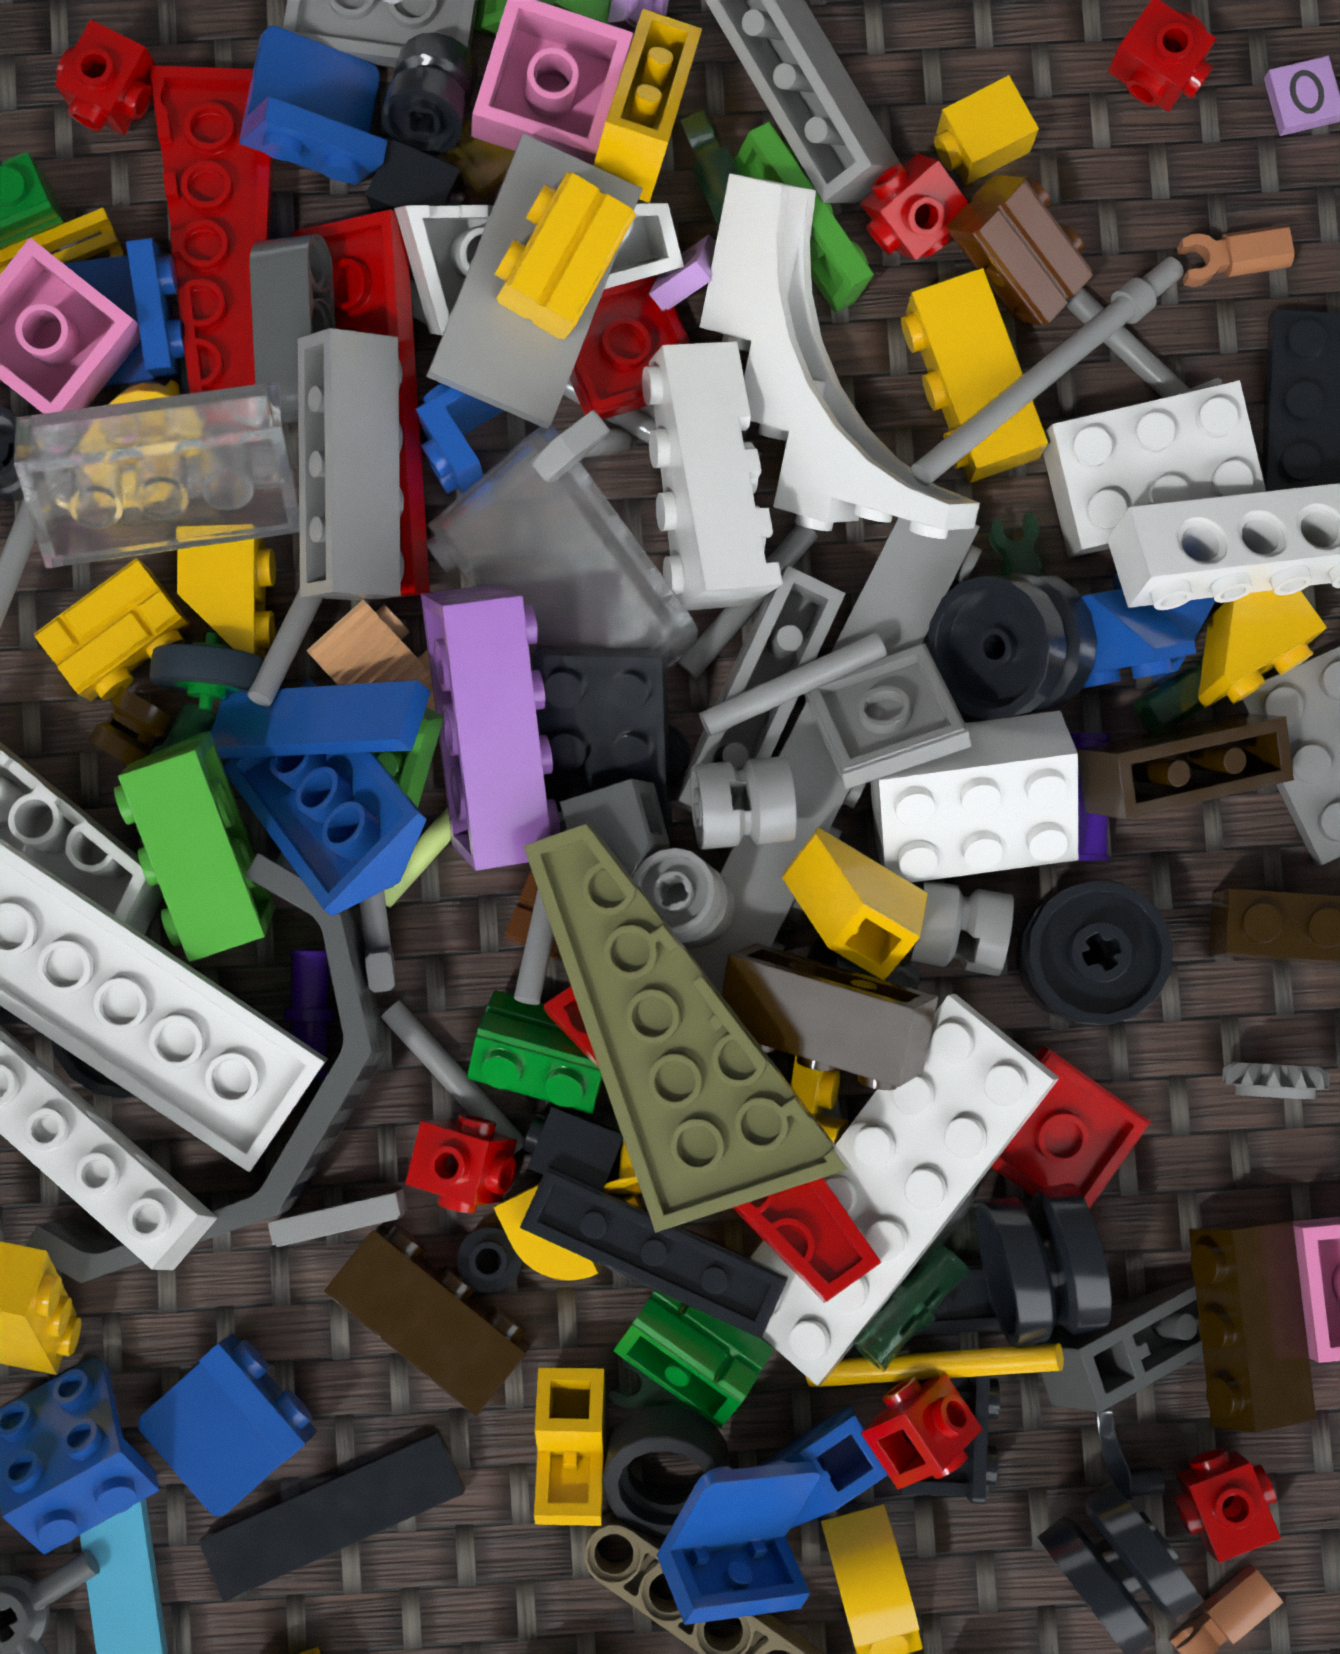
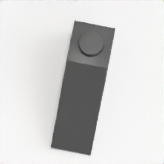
M1194 1278L1112 1306L1111 1320L1105 1328L1072 1334L1062 1327L1052 1332L1047 1341L1031 1344L1059 1343L1062 1347L1064 1356L1063 1370L1041 1372L1051 1404L1054 1406L1102 1412L1201 1356L1203 1349L1198 1330L1199 1315Z

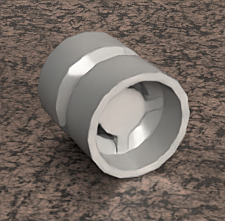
M786 756L750 759L746 761L743 769L738 771L730 761L691 766L690 798L696 841L700 850L738 846L744 835H748L755 844L794 841L797 824L796 798L793 776ZM740 795L742 810H733L732 796Z
M678 848L660 850L646 858L635 872L634 881L685 947L707 946L721 938L731 925L735 911L733 890L725 877L693 852Z
M929 880L922 881L920 889L927 892L928 896L921 937L909 950V961L946 967L952 959H956L964 971L1000 976L1010 942L1014 912L1013 895L976 889L969 897L963 896L959 885Z

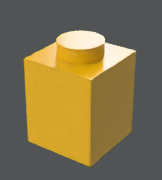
M1008 75L942 109L936 131L937 135L934 137V144L943 165L949 171L956 168L966 186L1030 153L1039 128Z

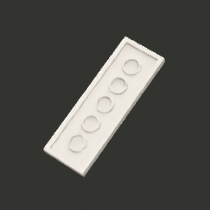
M0 838V1006L250 1172L328 1058Z
M956 994L948 995L934 1015L923 1073L901 1087H897L895 1090H876L836 1143V1147L851 1165L850 1168L823 1178L882 1263L828 1302L823 1303L763 1240L751 1258L787 1274L789 1278L762 1337L817 1386L826 1381L1052 1089L1059 1077Z

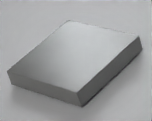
M925 643L883 657L805 693L808 706L845 790L971 747L969 730Z

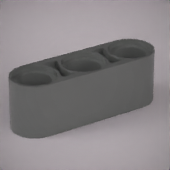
M319 234L256 241L250 252L256 397L260 413L270 425L298 422V338L328 328L336 329L332 259L328 245Z

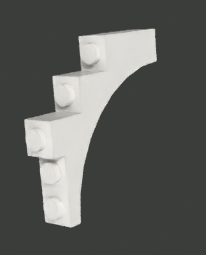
M729 173L711 266L713 274L711 281L708 282L700 328L723 333L722 342L737 341L738 349L749 351L744 380L751 412L750 421L760 423L758 434L787 441L773 507L797 514L795 524L820 531H832L834 522L859 521V517L878 522H891L893 516L910 520V532L937 539H946L949 530L974 528L980 503L939 487L933 482L929 486L920 484L914 478L911 467L900 461L866 426L839 383L822 341L812 294L810 237L816 190Z

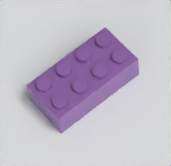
M498 584L421 594L435 711L444 716L439 734L452 846L475 871L527 863L529 861L524 849L525 845L560 833L557 806L554 799L546 800L544 775L551 774L553 770L551 747L548 737L546 735H539L536 710L544 709L545 707L544 685L540 671L531 670L528 646L529 644L537 643L538 634L534 609L531 604L524 605L523 595Z

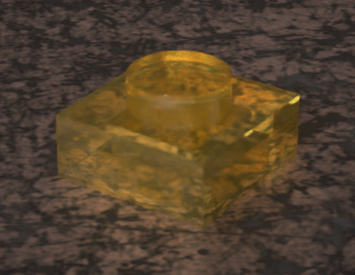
M471 117L464 124L458 143L453 149L443 153L442 156L451 165L460 168L463 178L486 199L503 183L515 151L471 137Z

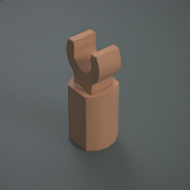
M1287 224L1226 233L1222 235L1221 240L1217 241L1209 235L1191 234L1183 238L1177 247L1178 255L1197 253L1205 262V267L1188 270L1184 275L1183 284L1189 287L1203 286L1218 273H1224L1228 278L1290 268L1295 253L1290 227Z
M1249 1564L1200 1605L1205 1612L1197 1619L1188 1622L1178 1629L1169 1638V1641L1180 1654H1215L1218 1648L1227 1640L1234 1645L1277 1609L1283 1601L1260 1572Z

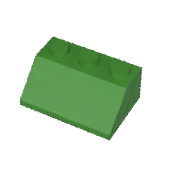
M210 730L127 765L118 775L121 785L114 787L115 799L126 824L136 823L145 846L138 849L141 869L150 886L159 884L168 907L161 910V917L165 932L172 946L182 945L188 962L265 937L276 907L269 890L245 877L256 858V853Z

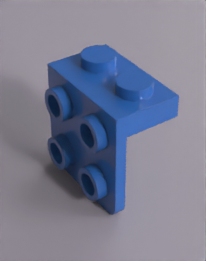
M269 26L260 35L239 144L264 152L272 158L289 161L322 173L332 180L349 183L354 186L383 164L388 141L369 134L380 78L377 67L370 62L281 27Z
M152 238L126 241L128 255L63 263L139 325L141 341L103 388L181 377L179 358L185 357L184 331L181 319H173L170 295L177 294L178 289L175 265L172 256H164V253Z
M441 383L423 398L425 404L416 409L427 438V442L421 446L429 459L427 462L444 491L448 494L457 489L465 503L469 504L486 494L488 490L480 462L464 435L504 410Z
M234 1334L219 1342L199 1360V1364L146 1410L138 1420V1428L142 1435L208 1512L214 1516L227 1514L284 1461L286 1462L299 1451L317 1432L310 1423L312 1415L304 1403L290 1390L283 1392L267 1373L269 1366L260 1352L248 1341L243 1340L240 1342Z
M91 1358L0 1408L1 1515L41 1553L46 1554L59 1546L69 1543L80 1534L116 1514L128 1510L134 1504L160 1491L155 1469L122 1436L109 1369L99 1358Z
M780 1460L766 1466L740 1469L723 1466L706 1472L698 1479L657 1553V1558L684 1625L802 1608L810 1595V1590L785 1536L820 1479V1474L813 1462L790 1463Z

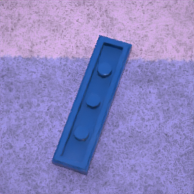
M418 680L286 688L278 690L271 706L268 707L254 703L245 692L226 693V699L221 701L211 734L220 758L411 751L431 691Z

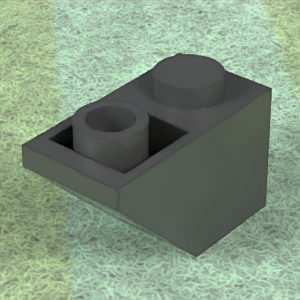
M629 779L560 802L564 820L560 822V833L583 824H592L632 878L646 858L670 847L654 783Z

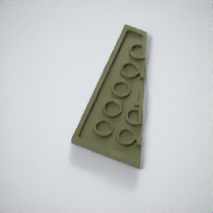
M583 824L524 846L655 1233L850 1168L849 1162L592 824Z

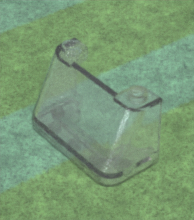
M552 425L548 429L540 427L528 435L428 524L433 537L427 540L425 544L446 574L456 567L463 577H466L472 587L498 584L523 595L524 605H532L538 634L537 643L528 645L532 670V654L538 646L666 649V667H669L697 644L698 630L690 614L582 464L578 462L556 481L546 482L533 467L531 460L560 435Z

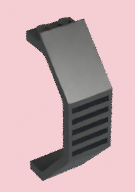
M282 852L276 861L258 853L245 877L307 912L320 925L343 1031V1046L334 1065L262 1187L257 1193L245 1200L213 1211L212 1213L218 1219L198 1242L274 1217L297 1207L389 1051L376 993L370 990L368 986L365 945L356 906L354 905L334 916L325 912ZM74 1216L37 1225L25 1245L26 1247L46 1250L54 1267L79 1283L143 1262L122 1242L107 1237Z

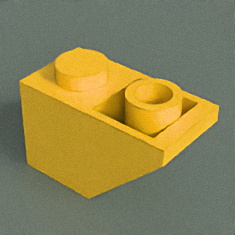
M255 530L178 531L177 594L233 649L249 652L265 659V649H270L276 637L273 611H265L266 587L274 586L276 579V562L273 549L266 548V543Z
M1273 590L1249 593L1238 600L1225 602L1208 619L1198 699L1204 708L1225 696H1228L1231 702L1235 704L1266 683L1262 677L1263 673L1275 667L1280 676H1282L1313 655L1308 644L1327 627L1301 591L1289 595H1276Z
M819 827L815 829L783 871V881L827 947L882 980L889 976L921 937L928 893Z

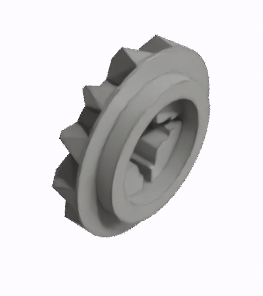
M1232 1062L1223 1068L1222 1084L1235 1085V1095L1316 1100V1090H1329L1330 1074L1321 1067Z

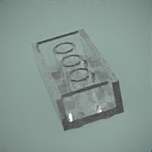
M278 382L16 417L14 466L46 568L299 532V482Z

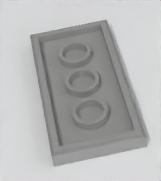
M523 134L518 142L426 377L548 429L557 412L621 243L576 326L565 340L554 337L534 325L532 320L524 319L499 304L496 297L505 281L494 275L514 239L526 245L536 225L525 218L545 183L557 189L565 174L573 172L598 187L601 193L611 195L634 210L643 188Z

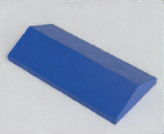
M309 678L301 687H317L319 685ZM373 752L231 758L224 766L230 781L322 909L331 916L400 883L427 819Z

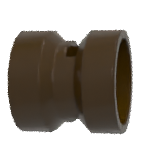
M121 686L111 701L113 712L106 722L96 725L88 741L129 765L152 755L151 747L158 737L168 734L176 719ZM125 725L140 734L138 739L136 740L121 731L122 727Z

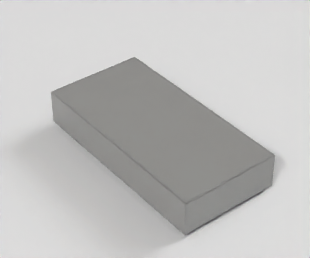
M399 1189L279 1217L268 1222L272 1245L276 1244L277 1247L396 1220L404 1216L408 1208L404 1190Z

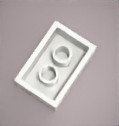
M1240 380L1055 423L1044 432L1049 444L1043 454L1068 559L1110 549L1107 538L1129 507L1266 492Z
M1061 711L965 723L969 730L971 747L870 781L874 841L880 864L910 883L1078 860V753Z

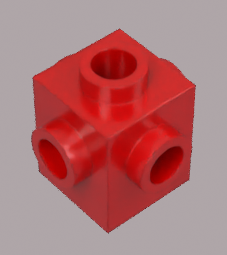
M1151 0L1118 46L1108 73L1125 83L1130 94L1141 103L1149 106L1158 105L1169 113L1182 93L1193 99L1208 78L1214 66L1207 62L1206 58L1217 38L1208 33L1201 20L1191 13L1185 11L1177 12L1160 0Z
M90 19L76 46L69 47L62 55L57 67L55 86L69 106L67 113L77 122L97 132H101L102 128L106 126L125 136L132 121L141 119L150 105L153 94L150 72L151 65H155L145 46Z
M916 154L906 164H896L880 174L871 185L873 193L860 203L872 220L866 226L867 231L879 247L888 255L895 251L914 260L935 254L949 242L952 236L946 230V225L965 205L969 204L939 160Z
M459 1114L457 1121L453 1119L420 1121L405 1184L439 1195L437 1204L441 1207L463 1213H475L478 1205L502 1202L504 1194L510 1189L516 1174V1160L513 1154L517 1139L495 1133L496 1122L474 1115Z
M944 1373L921 1384L913 1376L896 1385L882 1398L887 1407L861 1434L899 1490L930 1476L940 1479L959 1468L968 1459L964 1449L983 1428L947 1374Z
M1217 1448L1193 1457L1189 1461L1190 1469L1175 1474L1183 1494L1174 1497L1181 1521L1190 1536L1199 1533L1205 1550L1218 1563L1281 1539L1268 1505L1277 1502L1276 1495L1270 1479L1261 1464L1252 1466L1251 1462L1237 1451L1228 1454L1226 1448Z

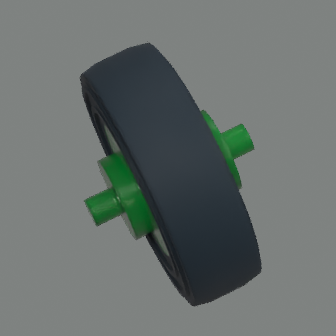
M207 632L205 642L168 644L155 647L151 656L150 681L162 688L187 693L188 696L200 698L199 709L212 710V700L226 699V693L245 692L247 694L256 679L264 658L218 644L219 634Z

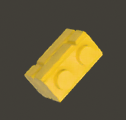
M573 172L565 174L557 189L545 183L525 218L536 225L526 245L514 239L494 275L505 281L496 297L498 303L524 319L532 320L534 325L554 337L565 340L576 326L636 216L634 209L609 194L601 193L598 187Z
M136 558L36 631L34 635L49 657L56 663L58 669L72 688L80 696L89 701L99 696L105 701L113 698L121 686L125 689L130 686L134 680L130 672L151 658L155 647L168 644H184L185 640L181 635L192 626L152 571Z

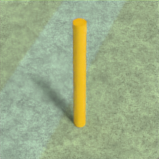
M1054 1343L1025 1345L1021 1347L1011 1346L843 1358L827 1380L819 1386L813 1383L807 1376L806 1380L810 1387L899 1382L913 1376L917 1380H929L944 1373L949 1378L1062 1371L1064 1356L1061 1345Z

